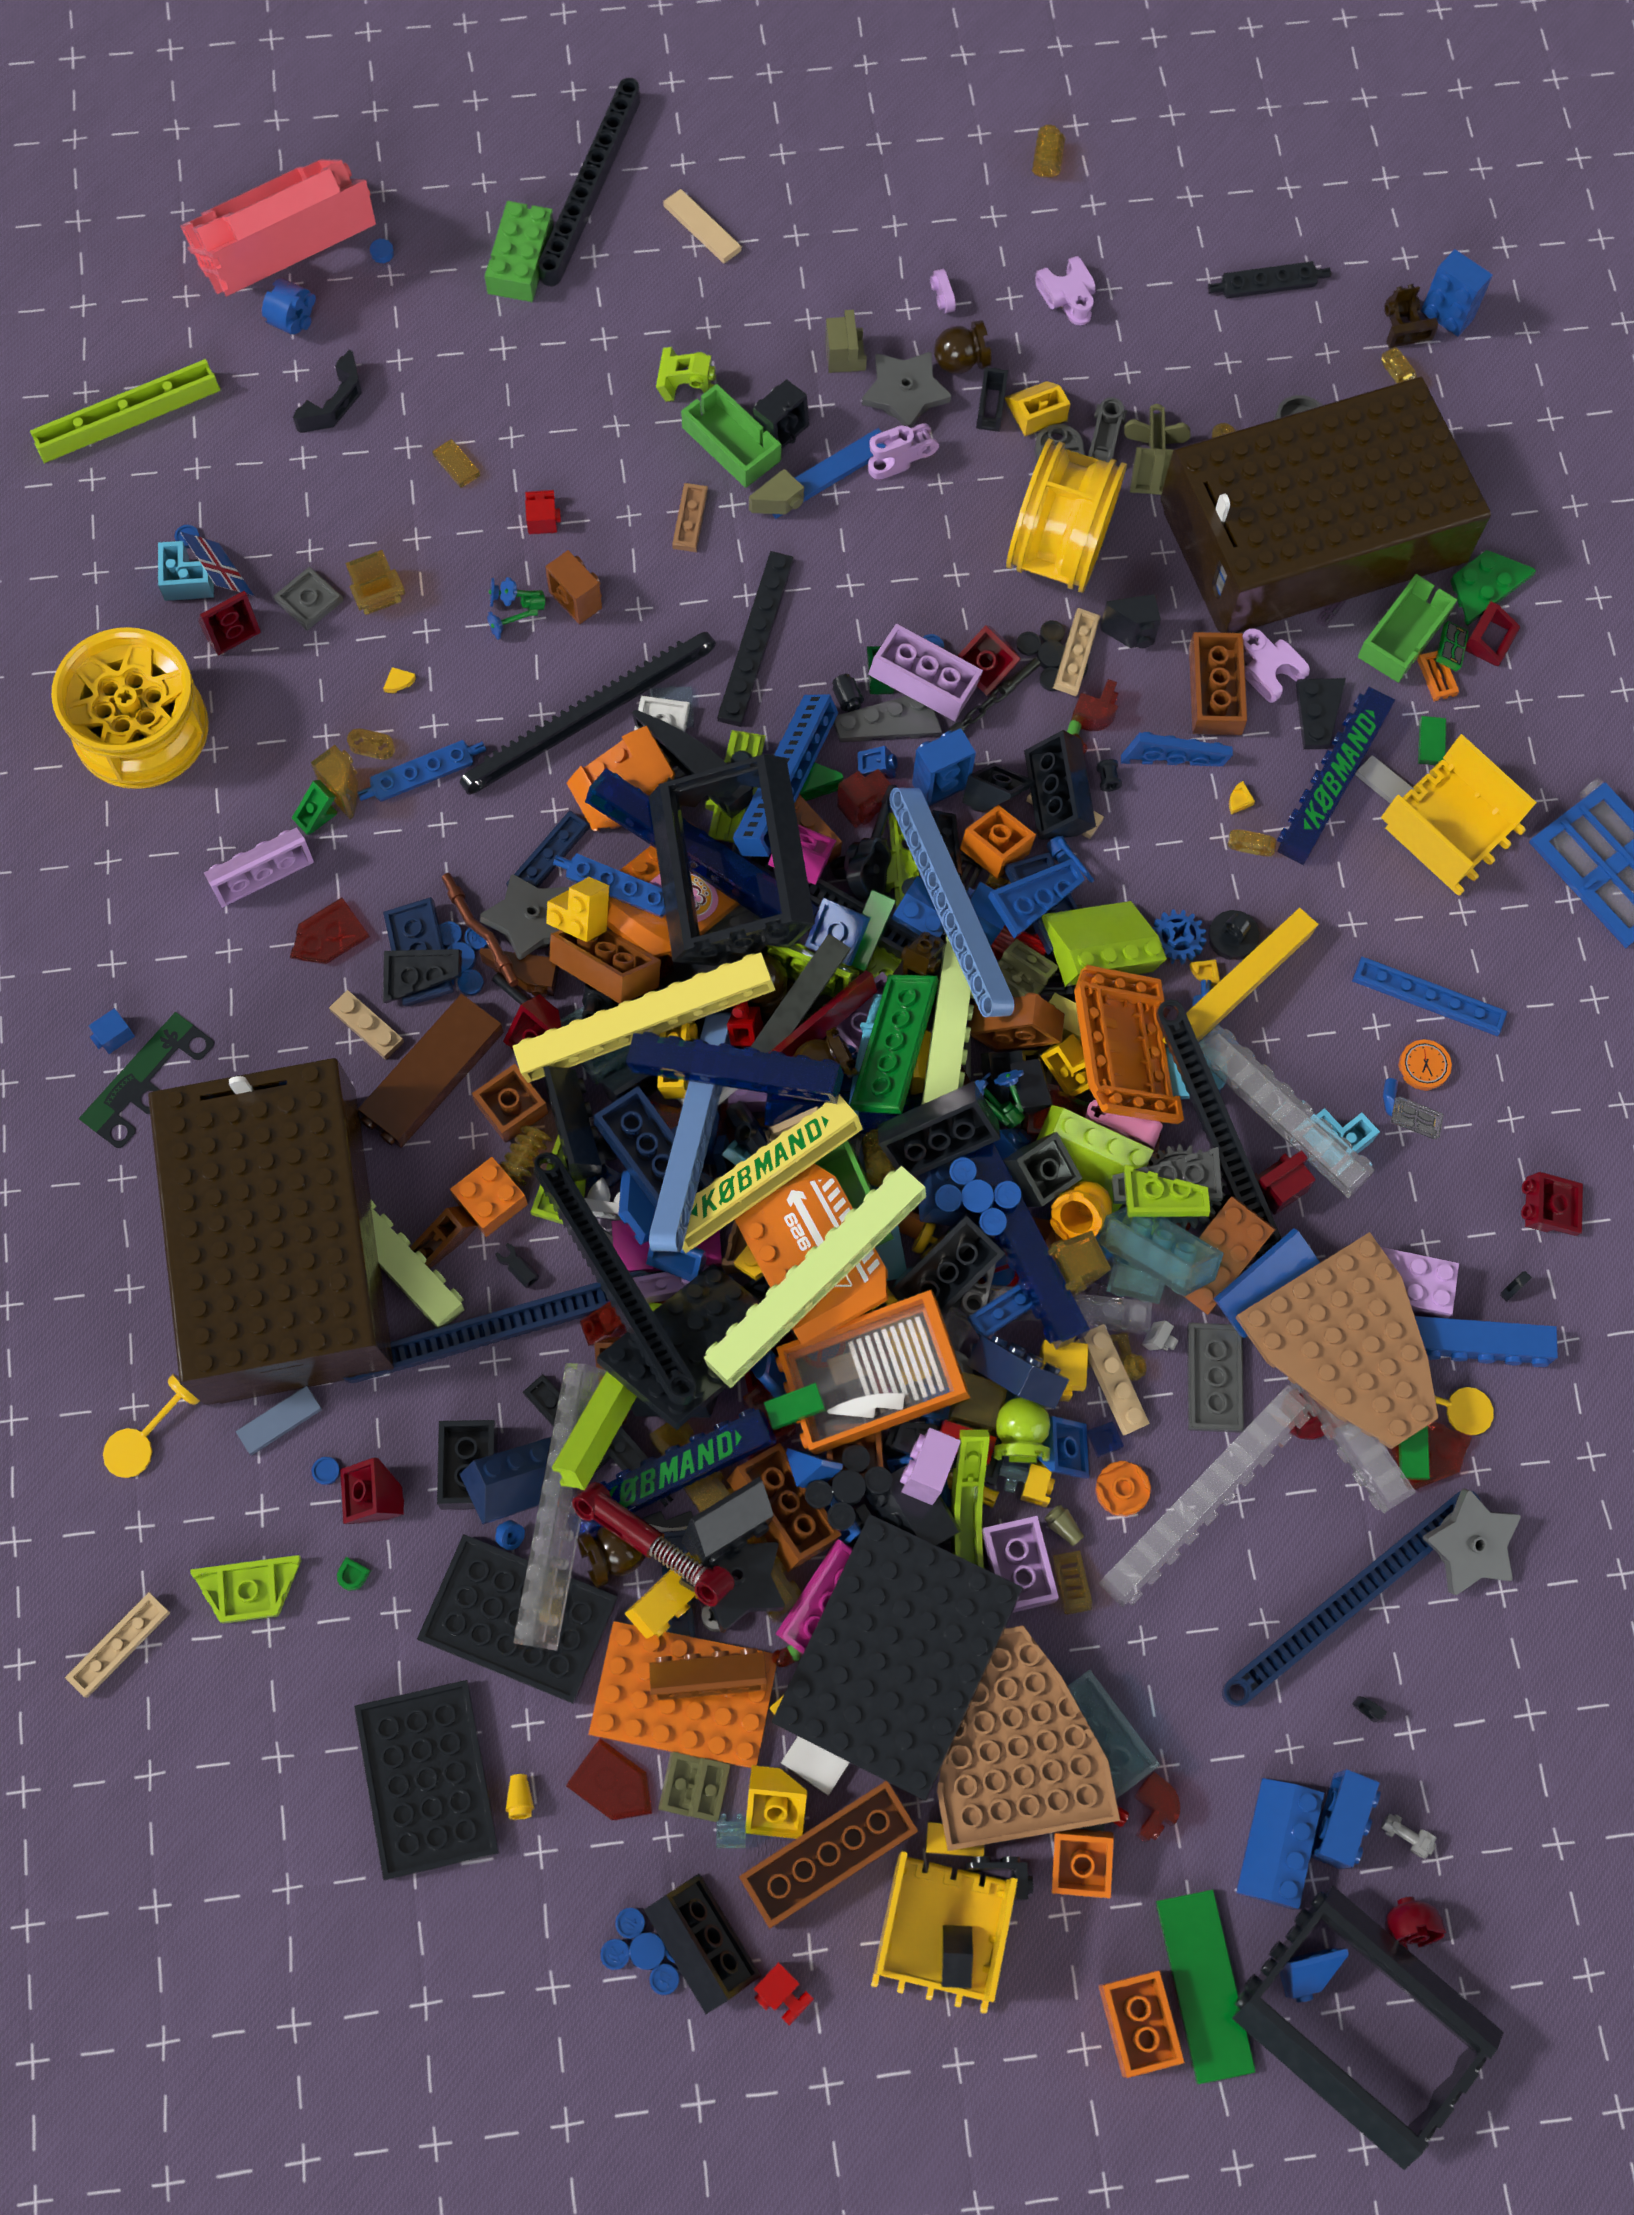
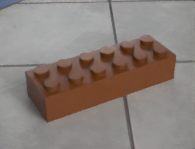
M885 1781L740 1875L739 1879L766 1925L771 1929L916 1834L918 1830L890 1784Z

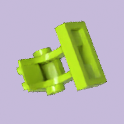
M672 347L663 348L656 389L665 402L674 401L676 389L680 384L689 383L693 388H701L704 393L714 386V384H711V381H716L715 366L711 364V356L703 352L677 356Z

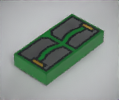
M1447 621L1442 628L1436 661L1458 671L1462 667L1469 631Z

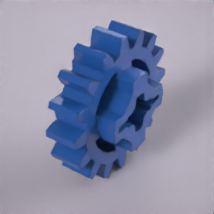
M1172 909L1170 916L1165 912L1162 913L1161 918H1156L1154 927H1152L1159 936L1166 958H1171V964H1174L1176 959H1179L1181 964L1185 963L1186 958L1193 961L1196 956L1195 954H1201L1202 946L1206 942V939L1203 938L1206 929H1199L1202 921L1195 922L1193 920L1195 914L1193 913L1189 917L1185 916V910H1182L1180 915L1176 913L1175 909ZM1183 932L1182 936L1173 941L1174 938L1177 937V935L1179 936L1180 933Z

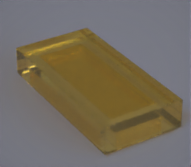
M452 439L432 451L435 459L460 488L480 476V471Z

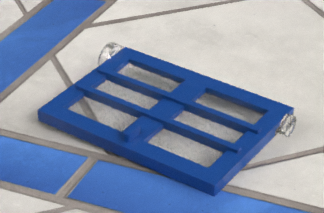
M1598 777L1580 792L1579 795L1583 798L1580 802L1534 836L1529 843L1616 939L1627 948L1634 943V812L1606 782L1604 783Z

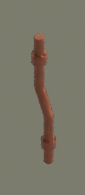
M445 873L442 876V880L448 889L447 895L453 904H456L466 925L485 939L495 958L494 963L498 971L503 973L509 986H516L519 981L512 969L513 964L509 956L504 954L493 932L473 917L464 900L465 894L462 888L457 886L450 873Z

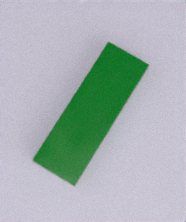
M888 975L849 1105L853 1110L858 1112L902 1114L939 985L937 976Z
M1213 1890L1155 1901L1196 2084L1255 2073L1246 2030L1232 2019L1238 2008L1234 2005L1238 1995Z

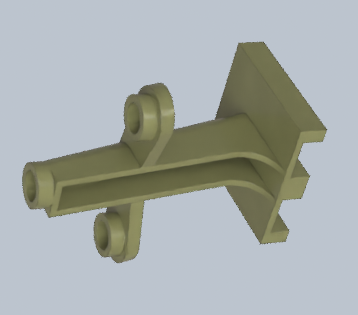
M1153 404L1149 409V425L1132 419L1124 427V434L1128 439L1149 443V448L1136 447L1130 493L1161 495L1173 450L1165 449V444L1184 443L1191 436L1190 427L1185 423H1177L1176 425L1165 427V407L1160 404ZM1155 410L1161 411L1158 414L1153 413Z

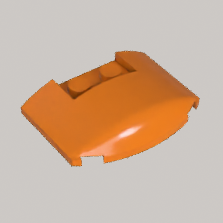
M647 726L622 736V741L587 766H580L568 780L567 785L594 832H600L599 828L610 827L615 829L637 819L650 809L649 796L661 783L667 782L669 777L672 780L674 779L675 773Z

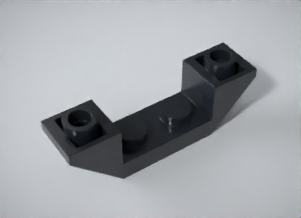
M348 350L344 356L337 360L335 368L338 379L342 383L333 397L325 402L323 409L308 400L296 409L293 419L298 432L304 433L335 427L362 394L353 351Z

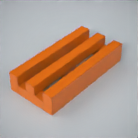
M1438 651L1421 654L1417 659L1433 701H1438L1439 698L1447 699L1450 695L1455 697L1459 693L1450 668L1438 662L1449 688L1446 690L1441 678L1442 675L1434 658H1437Z

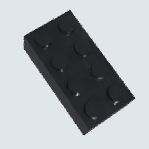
M975 1082L878 1124V1143L896 1170L902 1166L913 1177L1000 1140L998 1119Z

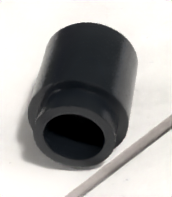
M842 674L832 681V690L841 709L848 712L860 709L864 698L855 679L850 674Z

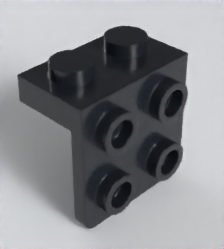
M978 1856L971 1858V1862L965 1864V1871H1011V1878L1018 1879L1014 1901L1028 1900V1894H1033V1875H1028L1027 1862H1020V1857L1018 1856L1002 1857L1000 1862H991V1857Z

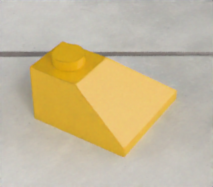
M752 1765L745 1833L794 1839L802 1836L807 1790L781 1768Z

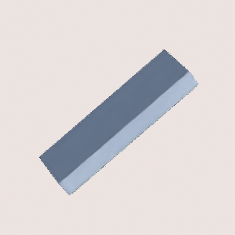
M305 1386L235 1432L248 1453L252 1456L322 1411L309 1388Z

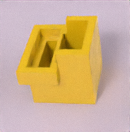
M1044 1340L1039 1350V1356L1044 1359V1365L1048 1362L1061 1369L1059 1374L1069 1379L1059 1400L1069 1402L1073 1391H1084L1086 1388L1088 1344Z

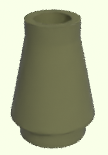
M1059 1504L1044 1517L1048 1523L1046 1526L1069 1542L1071 1546L1077 1544L1084 1537L1067 1507L1063 1508Z

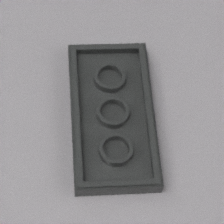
M1189 1322L1187 1324L1188 1430L1243 1433V1337L1238 1334L1232 1324Z

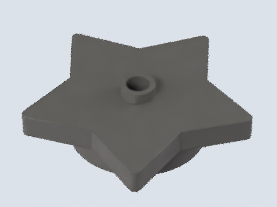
M931 352L907 360L876 354L877 380L862 397V405L883 409L885 413L897 418L903 426L912 428L919 416L923 415L929 408L947 404L951 401V394L933 377Z
M512 874L505 899L481 913L480 922L503 933L504 937L511 943L518 960H521L534 950L550 945L551 934L559 931V929L546 924L547 903L552 898L567 890L569 891V887L539 889Z
M1467 1489L1461 1490L1453 1512L1443 1520L1441 1525L1423 1536V1540L1439 1554L1445 1564L1448 1592L1454 1595L1460 1594L1482 1577L1512 1581L1513 1577L1507 1546L1521 1518L1520 1515L1515 1513L1489 1511L1473 1492Z

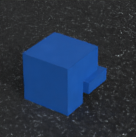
M979 882L975 890L969 887L966 893L991 946L1005 924L988 898V895L994 889Z

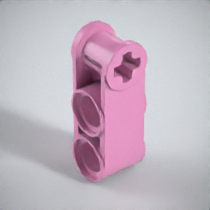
M1096 1100L1090 1102L1085 1115L1086 1119L1154 1150L1163 1128V1124L1159 1121L1103 1113ZM1096 1112H1100V1113H1101V1115L1099 1116V1118H1097V1117L1094 1116V1115L1096 1114Z

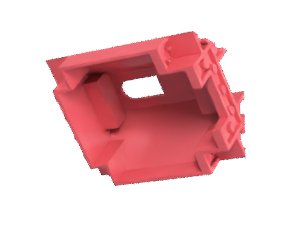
M320 159L305 167H298L213 207L201 213L202 216L180 227L190 245L187 248L191 254L194 253L198 265L205 276L209 277L216 293L224 292L227 297L376 225L370 200L371 193L365 179H350L352 176L351 171L342 160Z

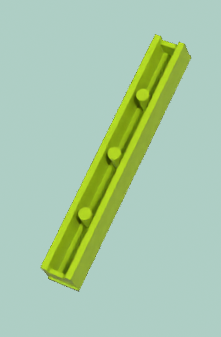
M204 359L32 429L30 433L43 463H46L217 393L221 389L207 360Z
M648 1303L652 1311L661 1305L659 1303ZM607 1371L551 1467L553 1471L560 1472L562 1476L560 1480L561 1486L580 1488L581 1490L586 1489L637 1397Z

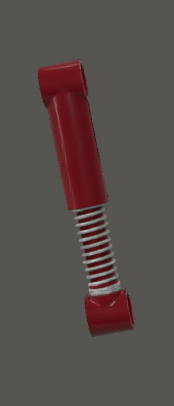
M593 1482L573 1499L572 1507L581 1519L596 1521L646 1557H654V1559H658L659 1562L666 1565L667 1568H670L671 1571L674 1570L675 1573H678L679 1576H682L683 1579H686L687 1582L695 1586L696 1596L703 1604L711 1607L716 1606L733 1589L734 1579L726 1569L720 1566L707 1568L703 1564H699L698 1561L694 1562L695 1559H690V1555L687 1556L678 1547L674 1548L675 1545H671L670 1541L667 1542L662 1532L611 1498L610 1492L603 1484Z

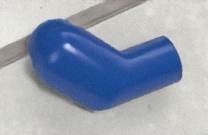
M1394 1078L1385 1080L1383 1090L1385 1111L1391 1117L1394 1113L1398 1081Z

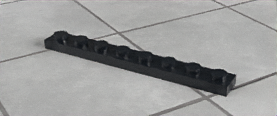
M773 551L769 553L717 716L718 722L738 727L742 726L793 565V556Z

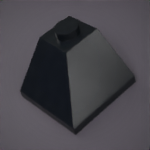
M992 763L968 775L962 803L971 806V809L974 811L984 812L1035 786L1036 781L996 763Z

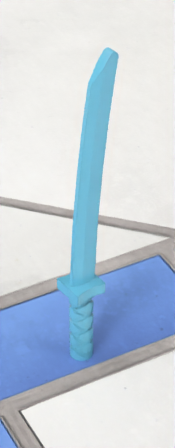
M874 994L866 1023L861 1022L860 1025L862 1037L855 1068L859 1072L882 998L881 994ZM859 1074L853 1076L849 1105Z

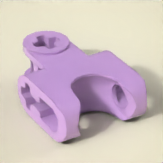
M1079 256L1068 259L1067 276H1056L1048 268L1036 271V286L1050 309L1062 307L1069 320L1075 325L1081 326L1089 323L1094 302L1091 295L1095 294L1096 287L1091 274Z
M926 423L919 424L914 428L898 426L873 436L870 440V451L874 456L868 462L869 474L876 480L885 479L906 471L911 466V462L934 454L939 448V443L936 439L931 438L930 426ZM882 443L885 444L886 447L878 448L876 445ZM883 463L886 464V467L883 470H877L874 468L877 465Z
M1249 629L1244 632L1243 649L1244 651L1246 650L1244 652V662L1247 664L1244 667L1245 678L1268 702L1273 703L1278 700L1283 691L1282 685L1276 679L1277 674L1288 675L1295 681L1297 679H1304L1309 675V665L1286 641L1280 639L1273 644L1258 629Z

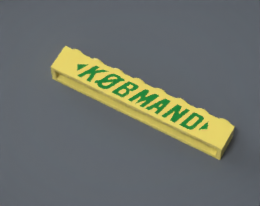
M840 1094L834 1099L825 1102L814 1113L805 1116L794 1127L782 1132L771 1143L762 1146L751 1157L739 1162L728 1173L716 1178L712 1184L696 1193L682 1247L685 1253L692 1250L863 1130L858 1115Z

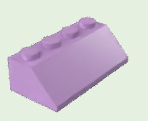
M297 828L281 832L278 837L270 841H263L257 844L255 848L245 853L236 854L225 863L213 865L208 871L204 872V875L223 908L314 863L304 837Z

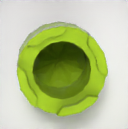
M1021 1397L1013 1398L1006 1402L998 1411L995 1421L996 1433L1002 1443L994 1447V1458L1002 1460V1455L1009 1456V1462L1037 1463V1457H1042L1045 1462L1049 1461L1050 1448L1042 1444L1048 1437L1050 1430L1049 1414L1044 1406Z

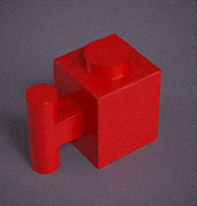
M554 490L525 492L528 534L557 533V523H561L560 508H555Z
M748 1001L734 1006L727 1022L731 1046H751L764 1028L760 1007H748Z
M779 1962L754 1988L758 1993L754 1999L766 2011L769 2007L775 2011L782 2002L785 2003L789 2009L781 2018L789 2026L814 2000L807 1991L798 1999L792 1994L799 1983Z

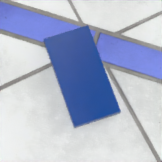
M1293 1228L1219 1293L1214 1300L1238 1334L1246 1338L1248 1335L1235 1317L1315 1267L1320 1261L1300 1232Z

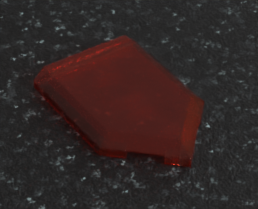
M341 897L298 924L290 958L327 964L370 936Z
M1438 1422L1428 1425L1430 1479H1402L1405 1488L1411 1492L1459 1473L1472 1437L1451 1430ZM1399 1445L1393 1449L1387 1447L1400 1475Z
M600 1738L571 1777L566 1787L612 1821L652 1814L647 1773Z

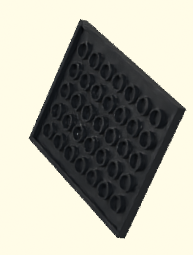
M869 1514L771 1723L926 1801L1022 1593L1023 1587Z

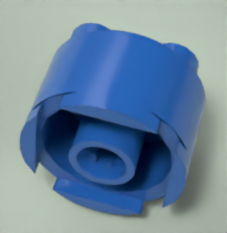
M284 278L277 279L272 284L275 288L272 292L267 291L263 300L262 316L267 319L265 322L291 335L299 333L302 329L307 330L311 325L310 314L312 306L316 301L315 294Z

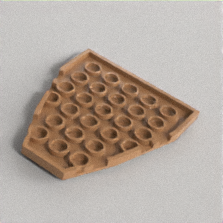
M1370 1232L1235 1317L1267 1364L1279 1369L1289 1377V1381L1294 1385L1297 1383L1309 1393L1312 1399L1344 1422L1348 1421L1369 1437L1377 1438L1380 1443L1388 1448L1393 1449L1438 1419L1427 1353L1402 1276Z
M1024 1626L1006 1628L941 1767L937 1794L948 1851L1120 1821L1109 1761L1064 1679Z

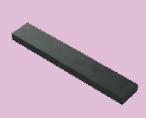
M831 934L827 935L739 1065L755 1075L752 1066L796 1030L850 952V947Z

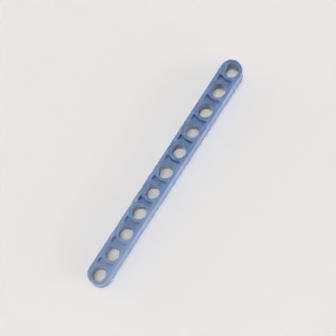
M893 788L890 793L891 808L980 1013L984 1017L1010 1016L1014 1011L1013 996L922 791L919 788Z
M716 1012L705 1018L650 1230L649 1245L652 1251L680 1252L682 1250L733 1048L727 1028V1022L732 1012Z

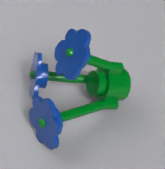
M507 577L501 583V590H499V585H495L494 578H491L489 590L490 607H493V601L498 600L500 595L505 606H510L516 597H521L522 607L528 610L502 620L498 616L493 615L491 611L488 612L487 620L497 640L501 639L500 634L503 630V625L528 616H538V610H543L545 607V596L542 590H517L516 582L512 581L511 577Z
M1015 1069L1002 1073L994 1080L995 1084L1010 1087L1015 1101L1013 1104L1011 1101H1007L1001 1105L986 1088L989 1084L986 1079L991 1075L990 1072L980 1081H975L982 1095H985L990 1100V1102L986 1101L995 1116L1008 1129L1017 1126L1025 1118L1015 1086L1019 1081V1077L1024 1074L1023 1070L1018 1071Z

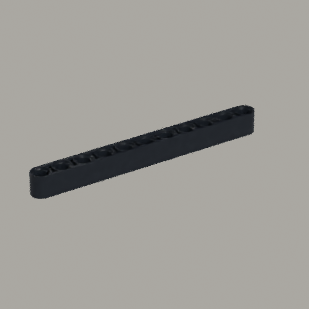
M628 77L620 81L539 260L540 277L542 283L546 286L552 287L560 283L640 105L639 83L634 78Z

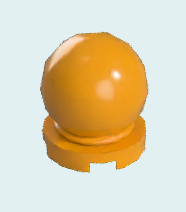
M1086 1180L1075 1183L1051 1205L1052 1218L1050 1219V1224L1055 1233L1063 1240L1080 1242L1079 1244L1092 1241L1109 1222L1112 1215L1113 1201L1108 1191L1099 1183Z

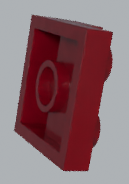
M1543 1172L1527 1176L1522 1184V1192L1526 1194V1204L1521 1210V1216L1525 1219V1227L1543 1232L1555 1230L1573 1236L1582 1234L1583 1183Z

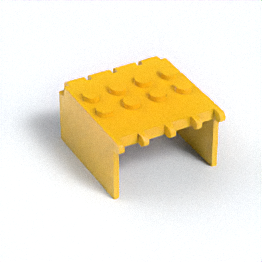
M1462 734L1445 754L1444 760H1441L1430 770V774H1426L1403 797L1398 794L1381 816L1388 824L1385 829L1457 895H1461L1464 892L1459 882L1465 876L1472 881L1479 877L1478 873L1473 869L1482 860L1488 865H1492L1495 862V858L1490 852L1498 844L1504 849H1508L1511 846V842L1506 836L1512 830L1519 835L1526 831L1520 822L1537 803Z
M901 1852L898 1855L871 1986H878L879 1975L899 1980L897 1993L903 1994L905 1982L928 1987L926 2000H932L934 1989L956 1994L954 2006L959 2008L961 2007L963 1996L982 2000L980 2013L986 2014L989 2002H994L1018 1879L1010 1878L1003 1880L986 1876L984 1886L982 1887L979 1886L981 1874L957 1869L956 1878L952 1880L950 1879L952 1867L929 1862L927 1873H923V1860L907 1857L906 1852ZM943 1925L972 1926L973 1965L971 1989L941 1988Z

